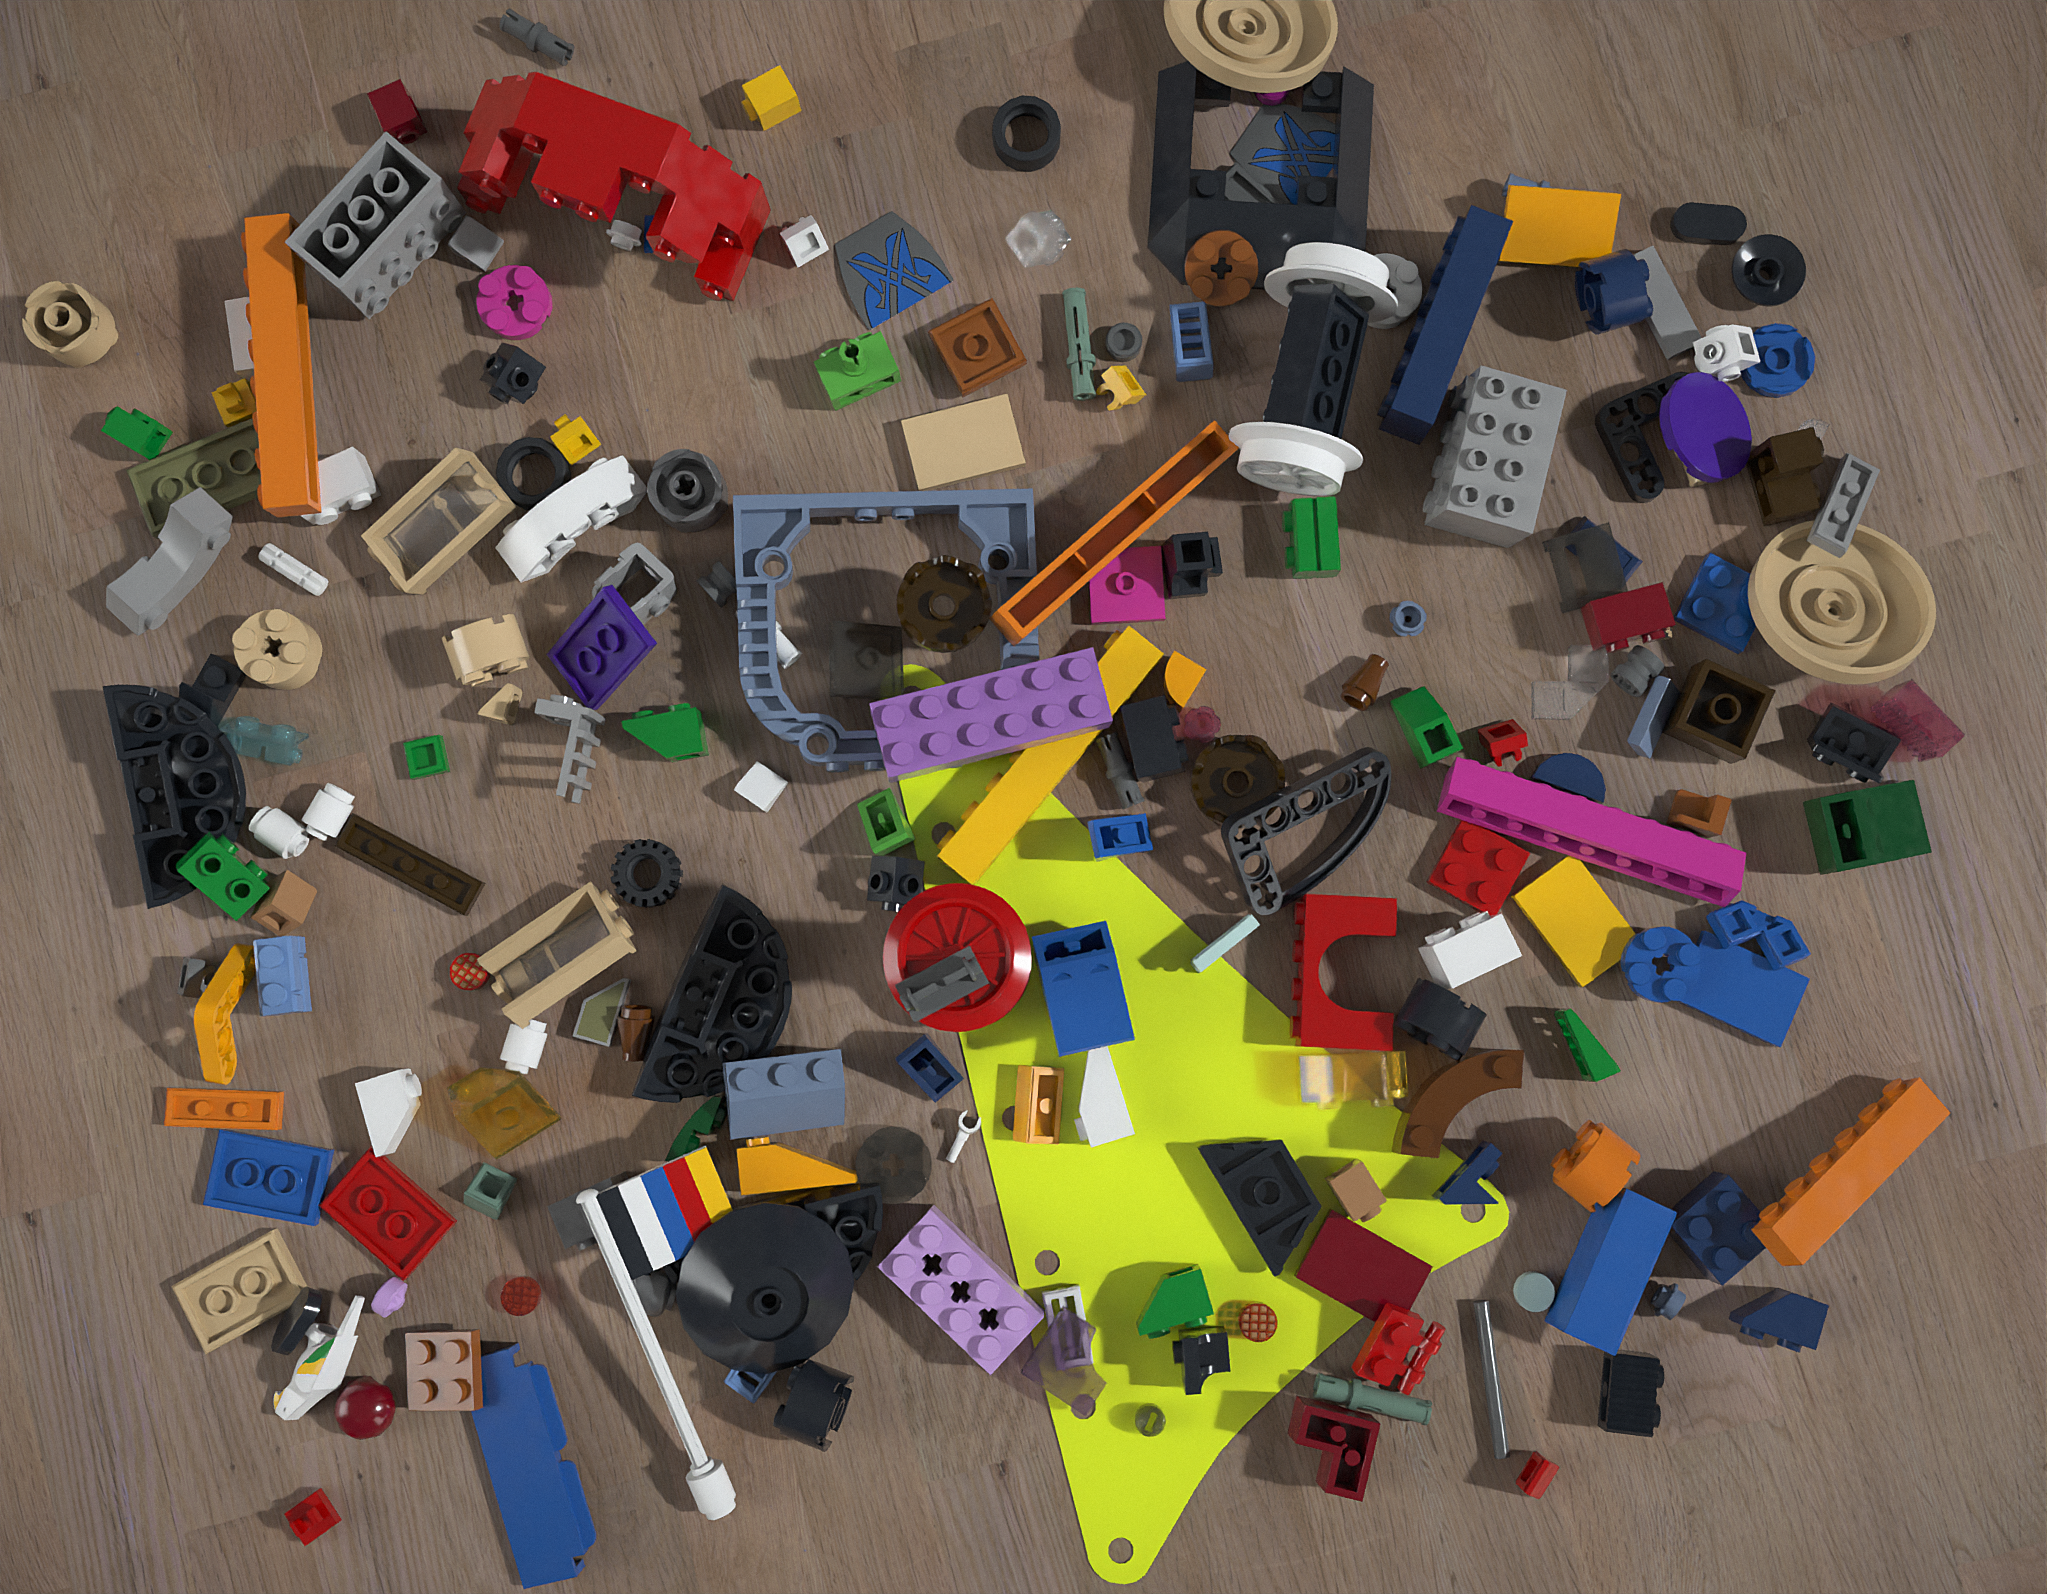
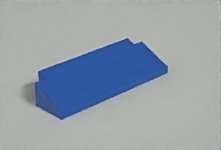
M515 1343L481 1355L483 1408L471 1411L523 1589L577 1577L585 1567L583 1559L574 1561L573 1557L584 1555L588 1551V1547L592 1546L596 1541L597 1534L577 1467L571 1460L562 1461L559 1450L565 1447L568 1438L547 1368L542 1364H533V1361L516 1366L513 1355L520 1350L519 1343Z

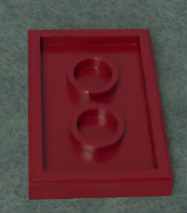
M1330 1208L1294 1276L1376 1323L1387 1302L1410 1310L1433 1266Z

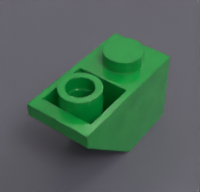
M1425 686L1389 702L1420 769L1454 755L1463 749L1447 713Z
M689 703L669 706L667 713L654 715L653 710L635 712L631 714L632 719L622 721L624 730L671 762L709 756L702 712L696 707L691 708Z
M1196 1264L1160 1276L1136 1321L1140 1336L1147 1334L1148 1339L1159 1338L1170 1333L1169 1327L1183 1323L1185 1328L1196 1327L1206 1323V1317L1214 1314L1200 1266Z

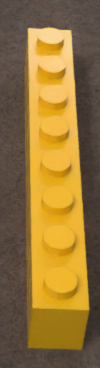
M1130 626L1123 633L1116 630L1103 646L1108 651L1099 662L1097 661L1112 719L1121 709L1120 706L1127 702L1161 661L1164 654ZM1103 729L1015 751L1009 759L1013 764L1004 776L998 772L985 787V790L989 792L980 804L974 801L963 813L961 818L965 823L956 833L949 830L938 843L937 847L941 850L937 855L938 859L968 884L975 885Z

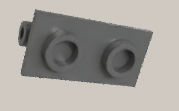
M968 946L896 984L895 987L900 995L901 1002L915 1023L989 984L971 947Z

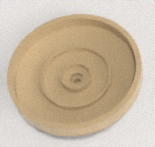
M1332 0L1164 1L1166 27L1172 41L1181 54L1193 66L1212 79L1227 86L1249 92H1283L1309 82L1326 64L1338 32L1337 14Z
M1814 521L1794 525L1772 539L1751 571L1748 582V603L1759 632L1774 651L1787 662L1805 673L1827 681L1842 684H1868L1885 680L1898 674L1911 664L1927 645L1933 633L1936 620V604L1932 587L1915 559L1895 541L1876 530L1858 524L1847 552L1841 558H1838L1806 541Z

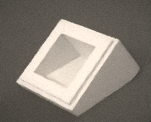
M757 761L739 781L734 791L767 813L788 782Z

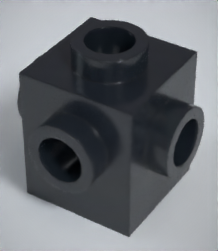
M501 343L496 353L490 355L483 367L484 373L480 381L490 387L488 393L500 402L508 405L511 400L525 404L526 400L530 399L537 391L538 380L546 366L518 346Z
M872 856L867 901L882 903L881 910L899 912L908 901L922 892L925 861L894 856Z

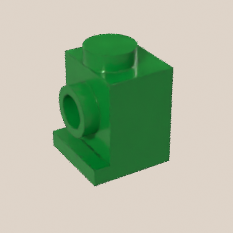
M118 406L107 414L105 425L101 429L105 434L148 460H152L159 455L173 431L135 408L131 413H128Z

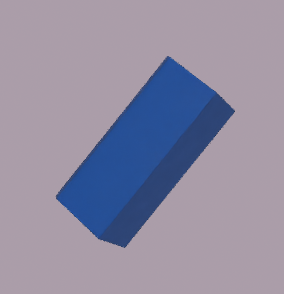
M1624 1187L1604 1207L1597 1202L1595 1203L1596 1211L1591 1213L1544 1320L1562 1332L1613 1356L1617 1354L1677 1215V1212Z

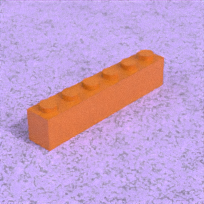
M1920 1077L1908 1080L1898 1078L1886 1085L1882 1090L1884 1096L1877 1103L1875 1102L1865 1107L1858 1114L1860 1120L1853 1127L1841 1131L1834 1138L1835 1145L1828 1152L1821 1153L1810 1162L1809 1167L1811 1170L1804 1177H1799L1790 1182L1784 1189L1786 1195L1779 1202L1772 1203L1759 1214L1761 1220L1751 1230L1781 1266L1804 1265L1950 1114L1949 1110Z

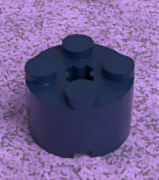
M1623 249L1578 264V266L1582 267V270L1575 272L1576 298L1580 311L1588 310L1591 320L1585 321L1591 332L1599 335L1642 322L1645 318L1653 315V304L1647 295L1645 281L1649 280L1650 274L1644 259L1636 260L1629 250Z

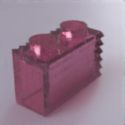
M1913 679L1895 685L1871 707V713H1876V718H1881V724H1886V729H1892L1891 732L1902 739V745L1907 746V751H1912V756L1918 757V762L1943 757L1965 736L1959 727Z

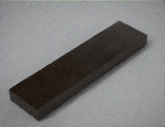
M352 813L334 845L464 916L469 915L486 884L355 813Z

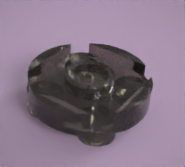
M888 1126L877 1130L865 1140L856 1157V1174L859 1183H880L883 1203L899 1204L911 1200L924 1189L932 1173V1155L929 1147L920 1134L902 1126ZM890 1154H897L898 1159L905 1162V1167L899 1169V1175H891L890 1169H884V1161L890 1160Z

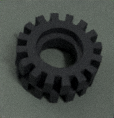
M651 839L634 840L635 843L626 844L623 846L624 850L621 853L617 852L615 855L616 863L611 865V870L614 871L611 882L616 886L614 890L623 897V900L635 906L645 908L662 906L666 904L665 901L668 899L672 900L675 897L674 892L676 889L681 887L682 883L679 882L680 877H683V870L680 869L682 863L676 857L675 852L663 843ZM645 859L654 860L661 869V877L658 883L650 888L638 886L633 877L635 866Z

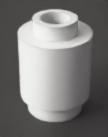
M327 783L324 790H318L302 818V821L308 824L305 831L326 841L328 835L336 838L354 807L351 803L355 796L331 783Z
M263 807L256 813L249 825V830L254 833L256 840L284 859L291 856H299L309 843V838H307L308 832L305 831L306 827L278 808Z
M531 1019L529 1020L530 1025L524 1029L516 1023L510 1024L500 1059L507 1061L506 1069L524 1074L528 1073L529 1067L537 1069L548 1035L544 1033L546 1023Z

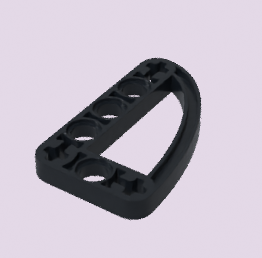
M1371 747L1361 748L1231 814L1224 820L1221 826V837L1244 900L1250 908L1260 915H1269L1284 908L1320 884L1356 851L1377 823L1389 796L1391 766L1385 754ZM1373 759L1376 762L1371 765L1372 771L1369 773L1365 769L1369 767V760ZM1344 773L1346 779L1344 786L1338 791H1332L1331 780L1336 774ZM1311 789L1313 792L1312 802L1307 807L1300 808L1298 805L1300 794L1305 790ZM1367 789L1358 811L1343 832L1313 861L1279 884L1265 841ZM1279 806L1281 810L1280 818L1274 824H1267L1265 821L1267 811L1271 807ZM1242 825L1245 827L1242 831L1243 837L1238 839L1235 835L1239 833L1238 827ZM1258 825L1260 829L1258 830L1253 826ZM1258 855L1260 859L1258 868L1252 873H1245L1244 864L1246 860L1251 856ZM1258 882L1262 888L1268 891L1265 895L1266 901L1263 903L1258 901L1262 898L1260 888L1255 884Z

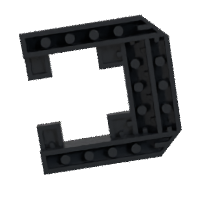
M1189 61L1159 71L1148 249L1181 285H1188L1185 278L1184 264L1186 255L1192 245L1210 231L1230 230L1236 232L1251 244L1257 255L1258 276L1251 289L1265 290L1264 281L1267 274L1283 267L1286 253L1293 246L1314 242L1333 243L1366 252L1374 84L1343 66L1342 72L1320 71L1313 79L1303 85L1302 112L1336 114L1332 177L1299 175L1296 205L1225 200L1226 171L1191 169L1194 105L1229 107L1231 87L1205 75ZM1223 257L1218 259L1217 264L1211 265V271L1217 273V278H1224L1225 273L1231 272L1232 265L1226 264Z

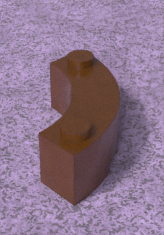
M1497 1049L1468 1054L1462 1057L1459 1062L1453 1061L1431 1074L1420 1085L1421 1087L1414 1094L1409 1104L1403 1109L1394 1134L1392 1152L1402 1155L1439 1158L1440 1147L1447 1128L1458 1112L1467 1104L1481 1095L1492 1091L1522 1088L1524 1050Z

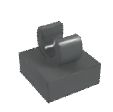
M184 957L177 994L184 997L199 998L200 991L204 992L207 988L204 982L205 976L209 973H216L219 967L215 965L205 966V960L200 958Z

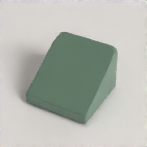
M483 1162L464 1192V1204L497 1220L510 1197L517 1178Z

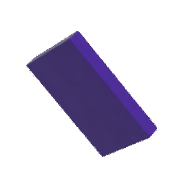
M609 585L601 589L546 655L584 705L592 710H597L656 646L657 642L614 586Z

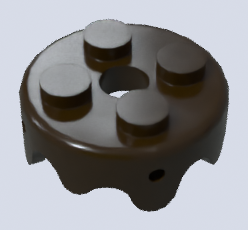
M941 555L925 562L913 564L906 572L898 589L896 601L897 617L901 628L909 639L924 649L948 653L968 647L983 633L991 614L992 599L983 572L976 565L949 555ZM940 596H946L953 601L955 608L949 615H939L933 609L932 604L934 600Z
M1222 736L1208 745L1195 761L1190 782L1192 796L1203 815L1215 824L1222 826L1224 820L1231 814L1284 788V765L1270 749L1267 742L1258 736ZM1239 772L1246 777L1248 784L1245 791L1235 793L1228 788L1227 777L1231 773ZM1279 806L1271 807V808L1267 811V813H1266L1265 820H1266ZM1240 825V826L1238 827V829H1244V828H1245V827L1242 826V825Z

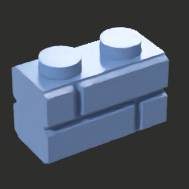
M282 936L253 940L260 1016H280L312 1011L307 958L304 957L306 953L305 937Z

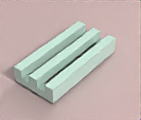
M1252 914L1244 916L1190 960V964L1198 973L1202 972L1260 924Z

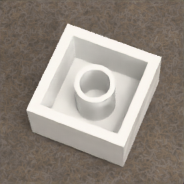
M1488 911L1478 912L1460 920L1461 928L1458 930H1454L1453 927L1444 928L1426 936L1427 944L1418 948L1434 983L1446 989L1455 988L1522 956L1502 913L1490 916Z

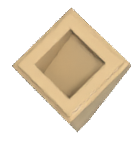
M507 683L477 714L488 720L508 725L514 724L523 693L522 690L513 684Z

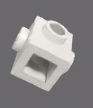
M1733 324L1717 326L1706 331V337L1693 342L1696 352L1694 361L1699 372L1717 377L1719 381L1727 382L1741 376L1740 371L1760 363L1751 327Z

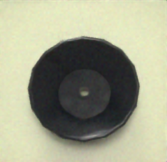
M763 1202L729 1211L700 1232L681 1262L676 1300L684 1330L704 1355L735 1371L769 1374L801 1365L830 1344L849 1314L855 1281L848 1250L827 1222L799 1206ZM766 1294L775 1295V1299L770 1303L761 1301L762 1297Z

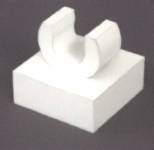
M812 215L806 218L801 217L798 223L789 228L784 227L782 232H780L788 252L797 267L829 250Z

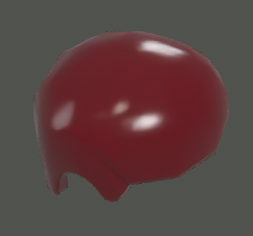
M363 1376L350 1380L339 1392L334 1415L341 1431L352 1438L364 1440L380 1436L391 1425L396 1405L393 1394L388 1386L378 1383L372 1376Z

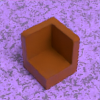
M1683 789L1677 790L1666 824L1708 838L1722 835L1732 799L1718 794L1705 797Z

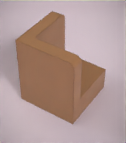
M285 870L267 882L270 889L258 900L250 918L280 937L285 936L303 924L317 893L316 888L289 870Z

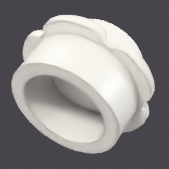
M614 220L611 229L606 230V233L612 237L610 243L618 248L631 251L633 245H641L639 238L642 230L632 224Z

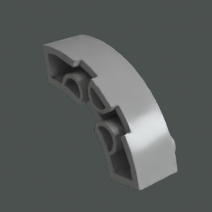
M201 487L170 504L167 520L158 535L162 544L151 558L147 556L141 557L127 572L107 585L106 608L137 636L149 628L154 630L160 627L166 621L168 613L204 577L222 547L229 541L231 537L229 530L232 515Z

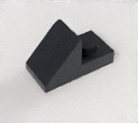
M211 653L193 685L185 682L180 683L179 697L205 712L208 718L218 727L247 675L236 665Z

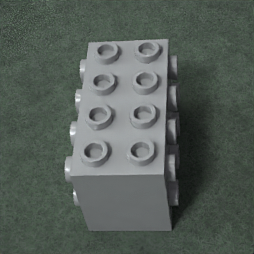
M385 132L290 235L285 243L316 275L370 319L375 313L381 312L387 306L389 297L399 286H404L411 280L414 270L424 259L430 258L436 252L438 243L447 233H451L459 227L466 211L439 175L389 133Z
M1482 365L1470 376L1466 375L1460 385H1455L1448 402V407L1453 408L1450 421L1447 420L1440 435V442L1444 443L1441 456L1438 455L1435 459L1431 476L1436 478L1433 491L1428 492L1423 505V512L1427 513L1424 525L1509 548L1533 534L1567 390Z

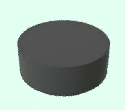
M1125 322L1112 326L1106 335V350L1114 360L1120 362L1133 360L1138 356L1142 347V335L1139 329L1133 324Z

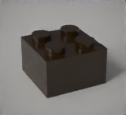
M1704 659L1691 666L1662 733L1729 764L1744 760L1749 753L1776 690L1708 659Z

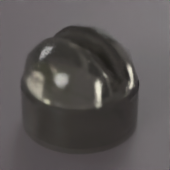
M1152 1403L1144 1404L1135 1413V1425L1142 1435L1154 1437L1159 1435L1165 1428V1415L1158 1405ZM1151 1412L1156 1413L1157 1416L1151 1431L1145 1430Z

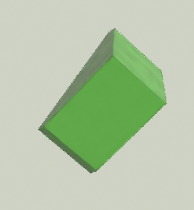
M891 788L857 804L874 854L884 856L916 840Z

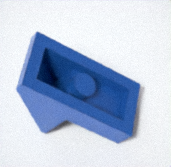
M1146 813L1087 821L1096 862L1117 856L1153 850Z

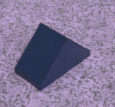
M928 1033L921 1036L895 1058L897 1063L935 1103L964 1079Z

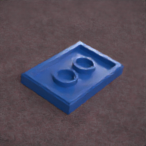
M1701 931L1696 943L1702 955L1699 979L1691 992L1677 1002L1774 1047L1781 1048L1810 978L1786 967L1774 971L1768 959L1738 945L1724 950L1716 935L1707 931Z
M220 1129L203 1205L316 1226L319 1224L322 1210L319 1205L324 1200L335 1149Z

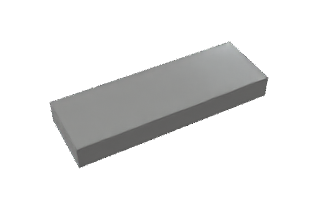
M1651 246L1634 254L1636 260L1644 259L1649 268V280L1645 281L1647 295L1653 304V315L1645 319L1666 359L1669 360L1693 349V342L1702 337L1654 246Z
M1846 453L1840 459L1806 541L1841 558L1848 550L1880 469Z

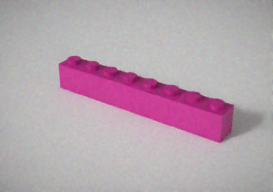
M1456 757L1445 775L1437 812L1722 907H1726L1741 891L1746 852L1734 849L1728 844L1716 843L1698 837L1692 832L1680 831L1662 825L1653 819H1644L1626 813L1619 808L1608 807L1590 801L1580 795H1571L1553 789L1547 784L1535 783L1517 777L1511 772L1499 771L1481 765L1472 759Z

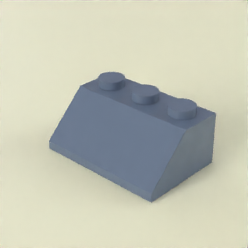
M841 1049L722 1063L730 1139L844 1125L845 1082Z

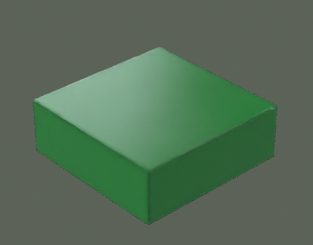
M434 735L403 743L410 779L417 780L450 772L442 735Z

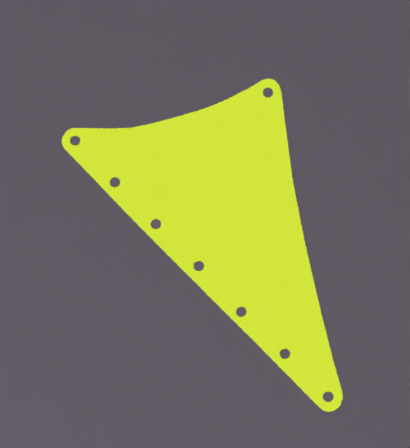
M914 664L901 665L889 671L881 680L878 691L879 701L900 696L902 690L907 686H916L924 690L946 683L928 668ZM1012 753L964 764L960 768H948L899 781L909 825L916 838L914 846L917 858L920 861H925L923 874L925 890L949 883L968 884L938 859L937 855L941 850L932 839V830L938 823L948 822L953 825L957 832L965 823L961 816L974 801L980 804L989 794L985 787L998 772L1004 776L1013 765L1009 761ZM1050 793L975 884L1003 898L1022 920L1029 937L1032 957L1031 974L1027 988L1019 1002L1004 1017L985 1027L959 1032L978 1117H981L983 1138L1019 1286L1044 1310L1042 1291L1057 1290V1288H1067L1077 1284L1080 1286L1094 1363L1056 1370L1045 1311L1044 1318L1031 1331V1336L1089 1563L1102 1579L1110 1583L1128 1584L1137 1582L1147 1573L1194 1490L1221 1450L1281 1389L1364 1317L1294 1276L1329 1209L1331 1208L1350 1219L1324 1178L1356 1158L1361 1160L1387 1201L1380 1205L1382 1211L1366 1222L1358 1219L1355 1223L1433 1266L1430 1273L1499 1237L1508 1226L1510 1212L1504 1196L1489 1180H1483L1481 1177L1477 1183L1498 1204H1484L1486 1213L1479 1222L1470 1223L1463 1218L1461 1214L1462 1204L1445 1205L1438 1202L1432 1195L1461 1165L1463 1160L1443 1144L1440 1147L1439 1158L1393 1153V1138L1402 1112L1324 1048L1295 1046L1296 1039L1290 1038V1019L1222 957H1219L1205 970L1198 973L1190 964V960L1208 945L1117 857L1096 862L1089 830ZM1106 921L1115 950L1135 1038L1132 1041L1110 1045L1108 1049L1135 1134L1091 1148L1088 1139L1080 1140L1074 1119L1081 1117L1079 1103L1088 1051L1059 1057L1035 962L1032 937ZM1019 1065L1064 1068L1059 1145L1014 1141L1013 1131L1006 1128L1003 1124L1002 1115L1005 1109L1015 1106ZM1281 1139L1322 1207L1313 1222L1309 1223L1304 1231V1236L1298 1246L1293 1249L1286 1260L1280 1275L1276 1277L1272 1275L1197 1148L1200 1145ZM1043 1250L1055 1252L1060 1259V1266L1057 1272L1052 1275H1043L1035 1267V1259L1038 1253ZM1198 1264L1202 1270L1214 1314L1206 1317V1323L1192 1328L1225 1327L1228 1334L1231 1372L1212 1374L1204 1381L1201 1394L1185 1395L1181 1364L1174 1365L1172 1341L1179 1340V1329L1192 1328H1185L1183 1323L1169 1327L1170 1333L1165 1336L1148 1339L1147 1334L1139 1335L1136 1321L1162 1274ZM1068 1296L1066 1300L1077 1357L1085 1356L1074 1296ZM1052 1299L1051 1303L1062 1360L1070 1359L1059 1299ZM1258 1306V1313H1251V1307ZM1260 1306L1267 1308L1266 1313H1260ZM1243 1314H1249V1321H1242ZM1251 1315H1258V1321H1251ZM1260 1315H1266V1322H1259ZM1268 1315L1275 1317V1323L1268 1322ZM1242 1323H1249V1330H1243ZM1251 1323L1257 1324V1331L1250 1330ZM1259 1324H1266V1331H1259ZM1268 1324L1275 1325L1274 1331H1268ZM1250 1332H1257V1339H1251ZM1259 1333H1266V1339L1260 1340ZM1078 1394H1088L1096 1403L1095 1412L1087 1419H1079L1071 1411V1402ZM1116 1538H1125L1133 1546V1555L1126 1563H1116L1108 1554V1547L1111 1541Z

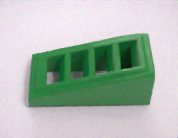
M1561 1008L1554 1011V1016L1583 1080L1598 1082L1621 1071L1617 1063L1571 1008Z

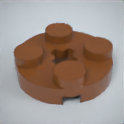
M1230 230L1210 231L1198 239L1188 251L1184 264L1185 278L1194 295L1205 303L1214 306L1231 305L1247 297L1254 286L1258 276L1257 255L1251 244L1238 233ZM1223 257L1226 264L1232 265L1231 272L1225 273L1224 278H1217V273L1211 271V265L1217 264L1218 259Z

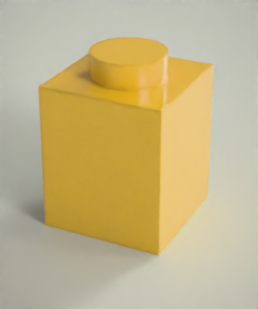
M780 65L742 85L746 99L741 101V104L750 121L753 122L757 119L763 131L801 112L798 96Z

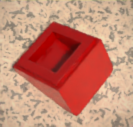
M1533 1452L1518 1476L1516 1484L1527 1495L1540 1499L1557 1473L1559 1466L1539 1452Z

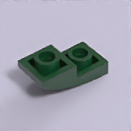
M716 1095L690 1117L675 1138L665 1161L669 1162L698 1149L701 1138L696 1137L697 1132L708 1135L713 1133L715 1128H722L727 1117V1107L724 1106L726 1096Z

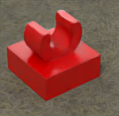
M1514 719L1478 729L1480 743L1489 752L1491 760L1498 767L1502 766V754L1510 752L1516 761L1521 760V748L1528 746L1527 733Z
M322 1488L284 1513L292 1531L297 1538H300L304 1546L342 1520Z

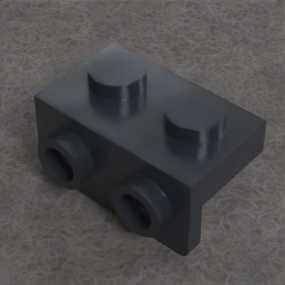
M1830 702L1807 738L1810 748L1814 751L1812 756L1817 760L1830 766L1837 762L1847 767L1846 773L1864 783L1871 779L1879 784L1884 778L1881 773L1882 769L1902 740L1898 735Z

